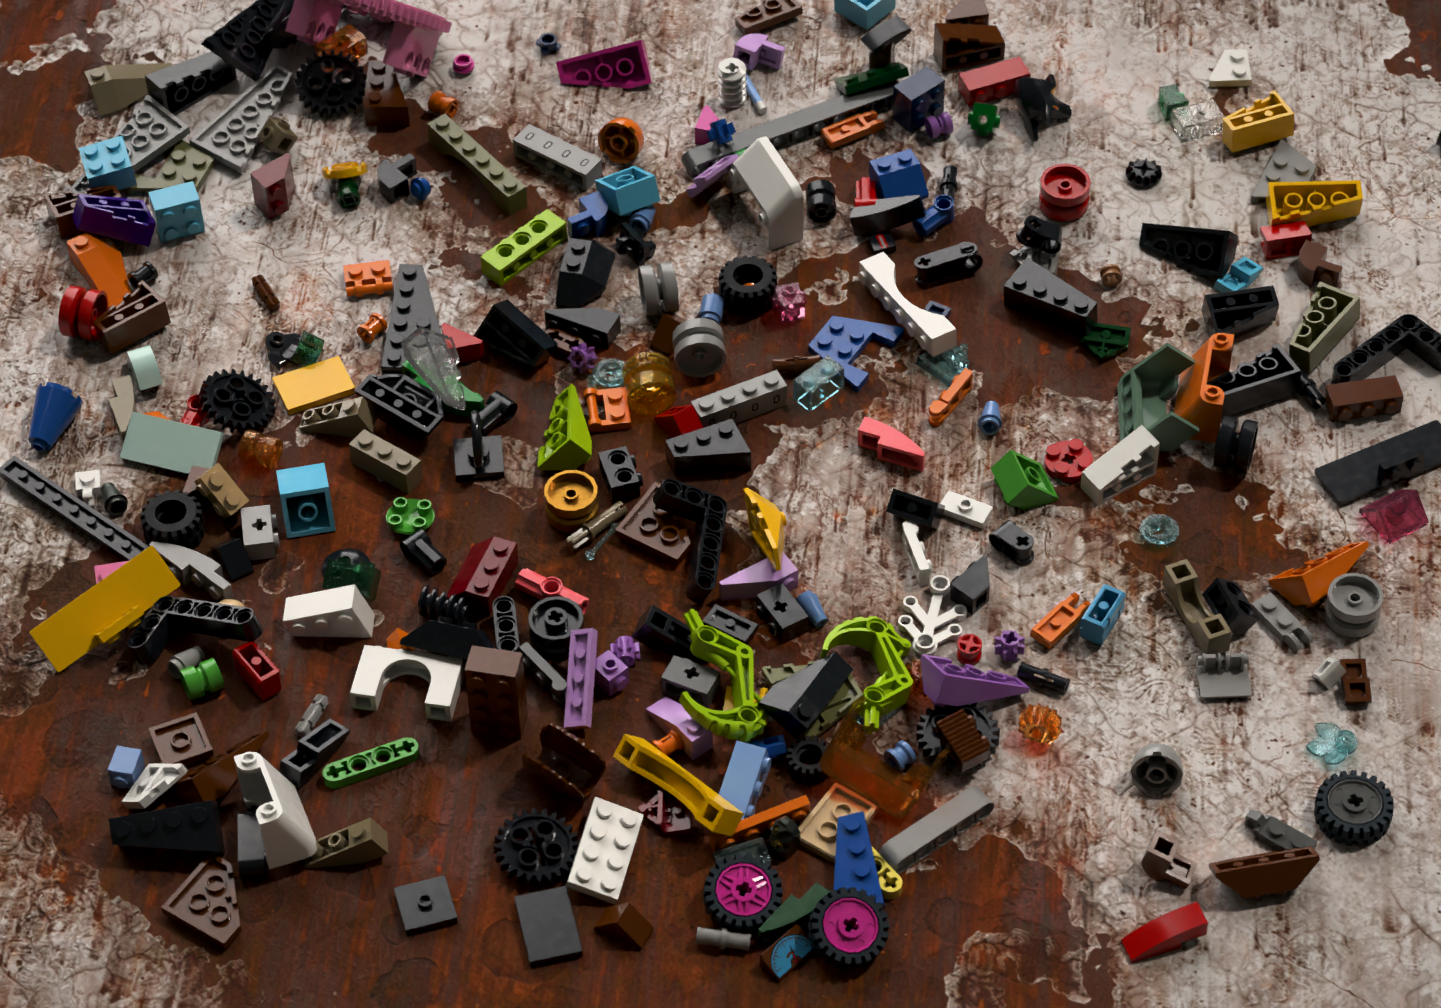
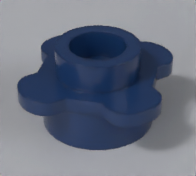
M544 33L536 40V45L541 48L540 51L543 54H548L561 48V44L557 42V37L553 33Z

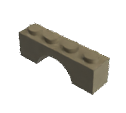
M1188 559L1164 566L1162 585L1202 652L1217 655V652L1229 651L1232 631L1221 613L1213 615L1206 606L1200 591L1198 576Z

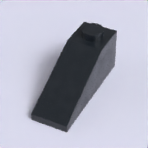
M654 605L639 618L632 635L636 640L654 650L708 663L692 654L690 650L692 642L689 638L691 631L687 624Z

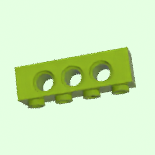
M548 209L536 215L530 222L518 228L516 232L503 239L498 245L481 256L482 273L499 286H503L567 239L566 222Z

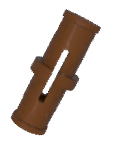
M793 355V357L772 358L773 371L777 370L779 373L794 372L798 374L800 371L821 370L820 355Z

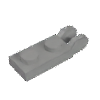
M1271 592L1251 603L1259 619L1281 642L1284 641L1291 650L1296 652L1301 649V642L1296 638L1295 634L1307 645L1314 641L1313 635L1308 628L1303 626Z

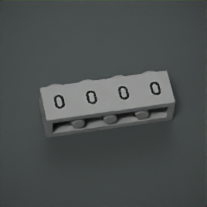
M528 124L513 139L515 157L585 191L595 183V180L603 175L601 158L569 144L540 128Z
M775 370L690 402L703 428L729 419H733L735 424L787 405V384L779 372Z

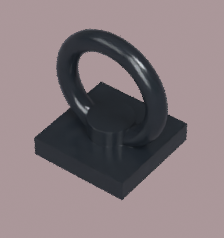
M472 411L470 414L472 438L453 439L456 482L505 478L501 435L482 437L480 413Z

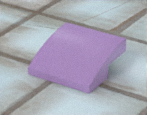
M734 154L723 157L694 178V184L686 189L689 197L698 195L727 174L731 169V164L738 158V155Z

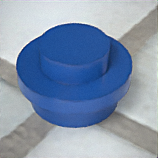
M417 177L412 179L410 191L418 200H423L430 194L431 187L425 178Z

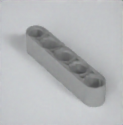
M971 786L887 841L879 850V854L900 874L985 819L994 809V803L977 786Z

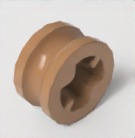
M1108 264L1101 268L1100 276L1103 285L1113 287L1121 283L1122 275L1119 266Z

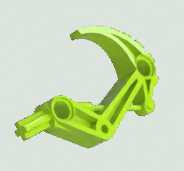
M690 609L688 613L683 614V618L691 631L689 637L692 642L690 650L697 658L717 665L723 672L727 671L730 674L734 709L725 711L708 709L694 701L687 691L682 692L679 701L685 711L708 731L710 730L714 734L724 736L729 740L739 739L742 742H748L758 734L761 735L766 724V717L770 716L758 703H754V698L758 702L762 698L754 691L753 650L733 637L711 626L704 625L697 611Z
M868 616V618L856 617L852 618V620H846L832 629L824 641L820 658L826 657L830 649L839 645H853L871 652L881 677H878L873 685L864 689L858 712L864 718V729L867 730V734H872L873 731H879V718L904 705L908 700L913 679L901 657L909 654L911 643L909 640L901 638L895 632L891 623L887 624L884 620L877 618V616Z

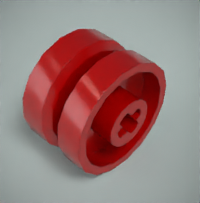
M1064 163L1048 167L1042 173L1039 206L1045 216L1053 220L1065 222L1081 218L1087 212L1091 181L1086 171L1076 165Z
M69 286L62 297L59 309L58 325L60 333L63 336L75 338L80 335L82 339L97 341L98 337L93 322L108 310L106 292L96 289H90L87 292L85 287Z

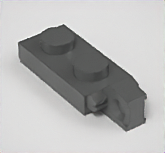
M1253 809L1246 815L1245 825L1253 829V833L1258 836L1257 840L1277 851L1293 848L1299 849L1307 846H1312L1315 849L1317 846L1316 840L1273 816L1271 817L1268 814L1264 816Z

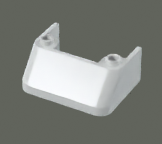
M766 136L756 139L731 164V169L729 170L731 192L736 194L749 189L760 206L758 219L761 226L766 227L768 231V248L771 251L803 239L804 197L799 183Z

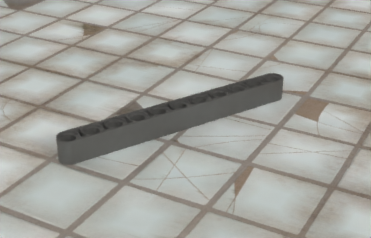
M894 80L849 95L838 96L732 134L733 140L717 146L716 142L713 141L690 149L683 154L681 162L691 177L696 178L723 157L729 156L732 152L740 149H747L756 139L766 136L777 151L821 135L822 128L859 113L863 114L872 110L877 114L893 109V86L900 82Z

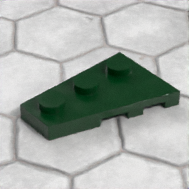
M900 62L888 64L887 67L834 78V81L839 90L849 95L910 75L908 67L902 63L900 64Z

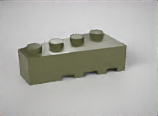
M1319 281L1317 291L1310 300L1309 308L1305 310L1303 320L1298 325L1289 343V357L1297 366H1301L1303 371L1310 373L1360 319V297Z

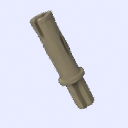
M617 501L589 523H583L578 531L566 538L567 547L576 550L587 541H593L598 533L628 513L626 506L621 508L623 503Z

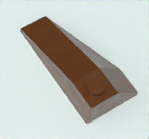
M268 731L253 734L226 750L228 755L223 753L205 761L207 765L187 771L183 777L167 790L186 805L209 800L217 801L238 778L234 756L246 752L257 753L270 736Z

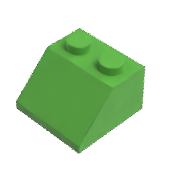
M1013 450L1008 451L990 468L995 477L994 482L1001 488L1004 494V501L1011 507L1015 506L1026 510L1056 502L1059 499L1041 463Z

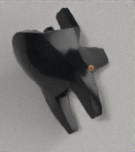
M1049 74L1045 80L1021 77L1015 82V102L1024 116L1026 132L1034 142L1038 140L1039 122L1049 125L1053 119L1070 118L1072 115L1070 105L1063 103L1054 96L1056 81L1053 74Z

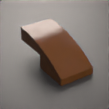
M1340 659L1339 663L1346 670V673L1341 677L1345 704L1371 703L1370 679L1367 678L1366 659Z

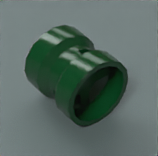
M353 177L341 178L336 183L338 204L342 208L351 209L360 203L358 182Z

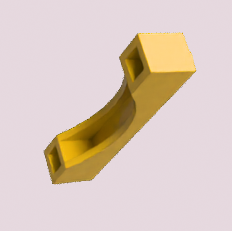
M624 734L613 755L614 758L675 796L690 809L696 820L712 832L728 836L734 834L744 815L742 811L645 739Z

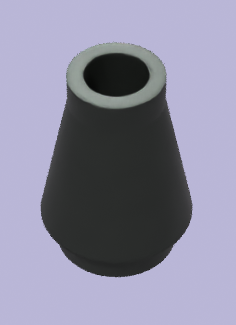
M107 482L101 486V493L106 512L114 516L123 514L127 509V498L113 483Z

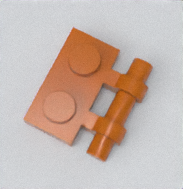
M389 260L343 265L347 296L356 295L358 298L364 297L363 294L377 293V295H381L384 292L393 291Z

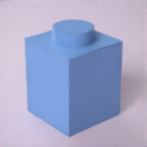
M117 745L107 770L111 785L122 789H131L145 766L141 749Z

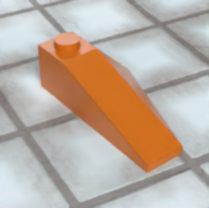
M86 232L66 241L70 261L92 289L106 292L108 309L112 305L118 306L123 301V296L127 292L131 294L121 251L110 238Z

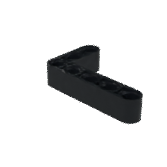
M1404 314L1336 362L1333 368L1331 384L1364 380L1406 349L1435 370L1441 371V334L1415 315Z
M669 478L660 485L653 496V502L661 510L696 522L686 595L694 603H702L716 585L727 503L718 495Z
M164 596L154 603L128 639L127 644L137 662L141 665H147L159 656L176 631L241 641H253L262 635L263 628L254 611L248 607Z

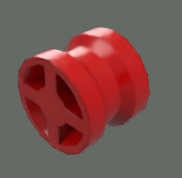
M965 634L958 639L956 657L961 664L976 665L980 662L982 656L981 639L974 634Z

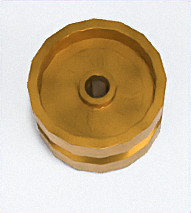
M565 470L556 473L547 481L544 488L546 518L555 529L566 533H575L583 523L587 524L599 516L598 486L590 475L578 470Z

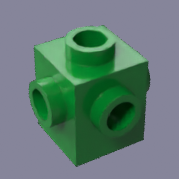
M974 102L973 111H969L967 124L971 125V130H976L975 135L988 136L989 132H995V128L999 129L1001 115H997L998 106ZM983 116L987 117V122L985 124L981 123V118Z

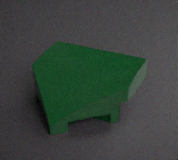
M1096 323L1087 336L1081 337V344L1099 360H1104L1128 350L1131 328Z

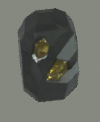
M783 816L775 820L770 828L767 851L776 860H788L798 851L800 831L792 819L788 816Z

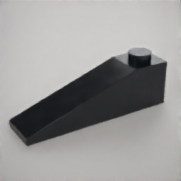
M1142 223L1139 246L1198 274L1224 277L1235 259L1238 235L1226 230Z

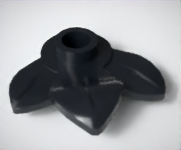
M280 332L269 333L265 339V345L269 351L268 359L277 368H281L285 361L304 364L305 352L303 348L308 346L309 342L305 337L295 333L286 335Z

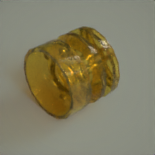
M642 352L632 356L624 363L622 378L625 386L626 400L629 408L635 413L641 415L659 414L672 407L676 401L677 393L673 381L671 363L667 357L656 352Z

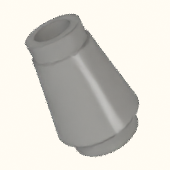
M195 646L171 656L169 662H167L169 673L174 678L180 679L179 670L189 666L196 667L204 659V652L200 647Z

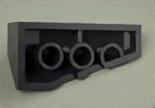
M834 652L773 685L758 702V705L789 734L797 738L821 713L853 671V668Z

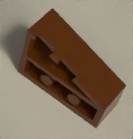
M935 23L933 56L942 73L1004 59L1005 41L997 26Z
M369 60L363 105L365 125L410 126L408 106L396 73L393 71V66L382 63L383 60Z
M110 185L87 188V192L73 194L71 190L65 191V195L51 197V193L43 194L48 215L61 239L72 238L84 233V231L77 229L72 219L78 194L122 198L117 187Z

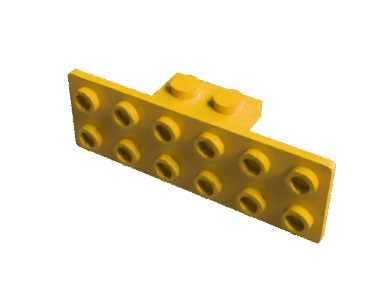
M149 546L33 628L29 633L55 670L61 672L98 644L104 642L111 644L121 636L119 632L125 627L130 630L141 622L139 617L144 615V612L152 607L159 598L167 596L180 587V583L155 547Z

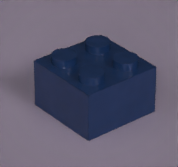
M926 66L893 86V119L911 133L924 126V119L926 117H937L940 113H943L945 80Z

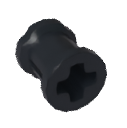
M148 261L144 262L142 267L135 272L127 274L130 284L135 289L138 288L137 284L141 280L148 283L159 277L155 267Z

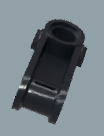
M966 241L917 257L914 260V266L917 269L916 283L926 287L978 271L983 264V259L978 252L977 245Z

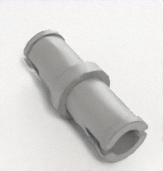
M698 927L696 944L719 946L721 950H725L726 947L749 951L751 934L728 932L726 928H722L721 931Z

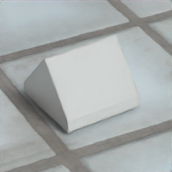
M1328 657L1313 673V676L1329 690L1346 673V670L1337 660Z

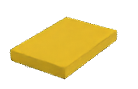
M339 356L272 377L273 384L288 415L355 394V386Z

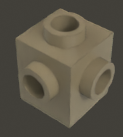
M269 118L257 135L264 142L263 146L267 150L283 155L289 153L298 139V136L290 129L291 125L283 119L275 120Z

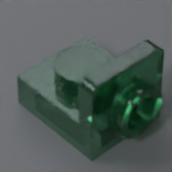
M303 330L291 360L304 367L315 364L322 352L325 340Z

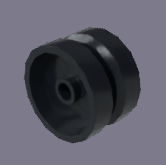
M1224 415L1216 438L1213 466L1226 469L1230 465L1232 455H1235L1234 470L1248 473L1256 444L1259 422L1246 419L1241 426L1240 433H1238V418Z
M560 596L547 597L537 602L531 608L528 616L531 646L543 659L550 661L569 659L571 630L584 629L583 613L579 605L569 598Z

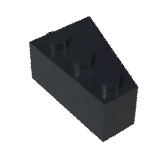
M1274 286L1207 294L1204 296L1201 311L1208 336L1210 338L1216 333L1234 334V339L1271 323L1276 319L1279 302Z
M509 300L493 304L473 335L483 340V344L490 346V349L502 351L509 354V357L532 367L546 363L559 345Z
M733 419L665 440L666 460L675 476L706 474V471L721 470V473H728V469L741 468L744 471H751V451Z

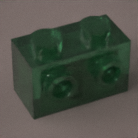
M337 556L336 560L328 559L322 585L323 589L328 590L355 584L365 599H376L382 571L376 569L374 563L361 561L360 565L352 564V559Z

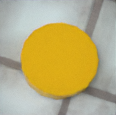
M358 162L337 163L332 165L330 170H328V166L322 169V175L325 179L348 178L368 172L365 162H361L360 166Z

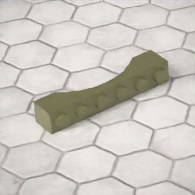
M443 114L427 123L429 143L442 155L453 156L467 165L484 184L496 205L508 216L528 206L526 186L449 116Z

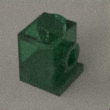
M1177 84L1159 87L1158 105L1165 121L1187 118L1189 100L1188 98L1185 99L1183 92L1180 93Z

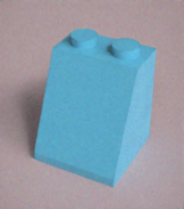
M319 463L276 470L287 538L336 531L325 464Z

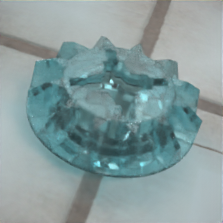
M610 358L602 360L593 368V380L596 381L597 386H604L605 389L609 387L617 388L619 385L625 386L626 381L630 380L629 366L619 359ZM609 373V374L613 375V374L615 373V374H616V377H613V376L607 377V374Z
M1153 514L1141 522L1139 532L1141 533V539L1147 540L1148 545L1153 543L1158 548L1160 545L1168 547L1171 542H1176L1179 535V526L1173 518L1167 515ZM1164 527L1163 533L1155 534V531L1162 530Z

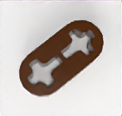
M551 328L545 331L559 344L554 353L565 358L570 356L572 352L571 347H578L580 343H584L581 338L559 328Z

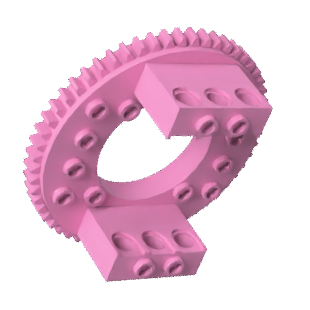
M395 0L294 1L285 31L297 35L296 40L318 46L319 42L331 46L344 5H347L346 10L366 17L370 13V16L374 17L373 19L385 23L394 21V27L382 63L393 66L394 72L414 78L415 74L427 77L439 37L442 36L443 32L449 34L452 25L444 17Z

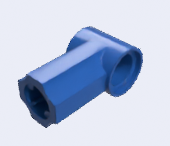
M948 195L937 196L934 199L933 206L926 210V215L912 222L913 227L920 236H927L940 225H948L954 221L953 198Z

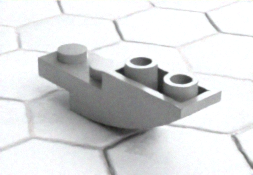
M151 542L149 546L155 547L177 580L184 585L193 581L196 586H202L215 600L233 599L231 584L223 578L221 565L211 558L179 545L162 542Z

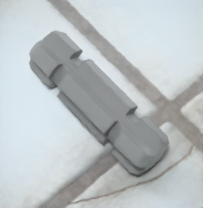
M317 694L314 697L313 703L309 705L302 716V721H299L295 727V734L303 738L311 732L310 728L315 726L323 713L321 710H325L328 705L327 696Z

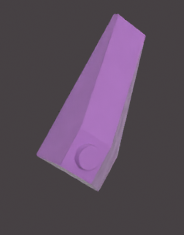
M922 654L920 658L924 693L932 699L931 702L939 707H946V705L962 706L1025 694L1030 690L1025 683L1014 676L988 670L987 674L969 664H965L964 668L951 664V659Z

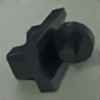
M627 222L621 223V233L615 240L617 242L615 250L618 254H628L638 266L645 264L646 257L654 255L656 245L652 240L646 242L643 240L644 234L639 227L632 228Z

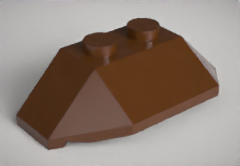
M1307 846L1299 849L1279 850L1209 863V869L1218 880L1243 898L1258 899L1262 895L1272 893L1282 895L1289 890L1297 889L1320 861V858L1312 846Z

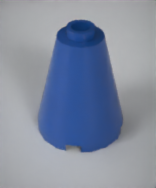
M47 382L46 386H42V383L39 384L36 390L28 437L32 448L38 451L51 449L80 411L83 401L79 395L76 399L71 395V389L52 382Z

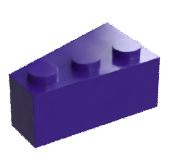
M78 194L72 215L78 230L150 247L156 222L144 200Z

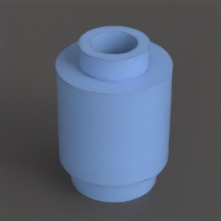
M716 293L703 296L698 317L710 319L720 324L725 300Z

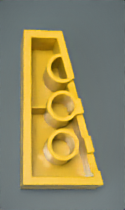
M1361 180L1268 182L1266 206L1269 226L1305 220L1307 226L1310 227L1360 215L1363 200Z

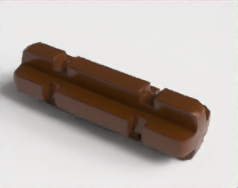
M263 275L254 276L252 278V285L270 311L278 310L280 308V301L274 296L275 293L269 284L265 282L266 280Z

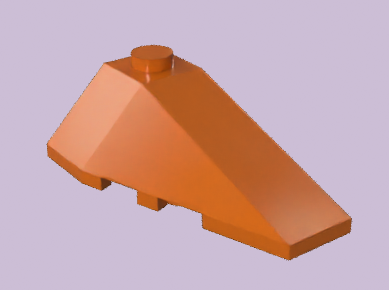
M1368 541L1350 543L1326 553L1325 557L1305 562L1304 567L1286 570L1269 579L1268 583L1294 606L1305 604L1306 608L1318 605L1320 603L1319 599L1327 596L1331 582L1336 577L1349 571L1369 547Z

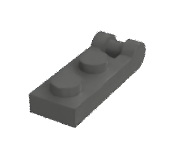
M528 642L519 646V652L523 654L524 670L529 671L534 676L538 685L544 686L553 695L554 704L558 706L565 705L567 682Z

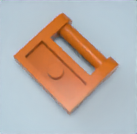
M626 387L601 390L587 388L584 390L583 395L588 406V429L590 432L631 429ZM599 401L604 403L606 420L599 419L597 402Z

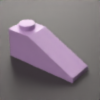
M784 552L781 570L776 571L768 558L719 581V598L722 601L757 598L758 594L781 583L785 585L788 591H791L798 586V569Z
M665 696L646 708V713L667 734L672 729L679 733L685 744V748L682 750L692 760L713 748L712 731H708L696 722L678 702Z

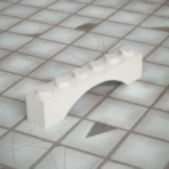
M884 252L859 262L860 272L858 277L860 282L871 290L872 295L883 303L884 308L895 316L896 321L907 329L911 337L914 336L923 350L926 349L934 357L957 347L956 328L945 316L922 310L902 296L896 286L895 264Z

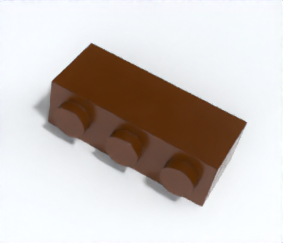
M1392 375L1326 385L1324 393L1326 402L1324 405L1331 422L1347 421L1401 412L1404 396L1396 376Z

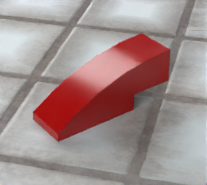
M1198 902L1168 912L1144 924L1122 938L1121 944L1130 962H1138L1180 949L1182 942L1206 935L1208 921Z

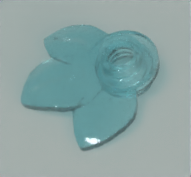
M1316 723L1315 729L1319 737L1306 745V749L1311 754L1324 757L1327 765H1336L1343 762L1346 755L1356 751L1358 740L1353 732L1341 730L1336 724Z

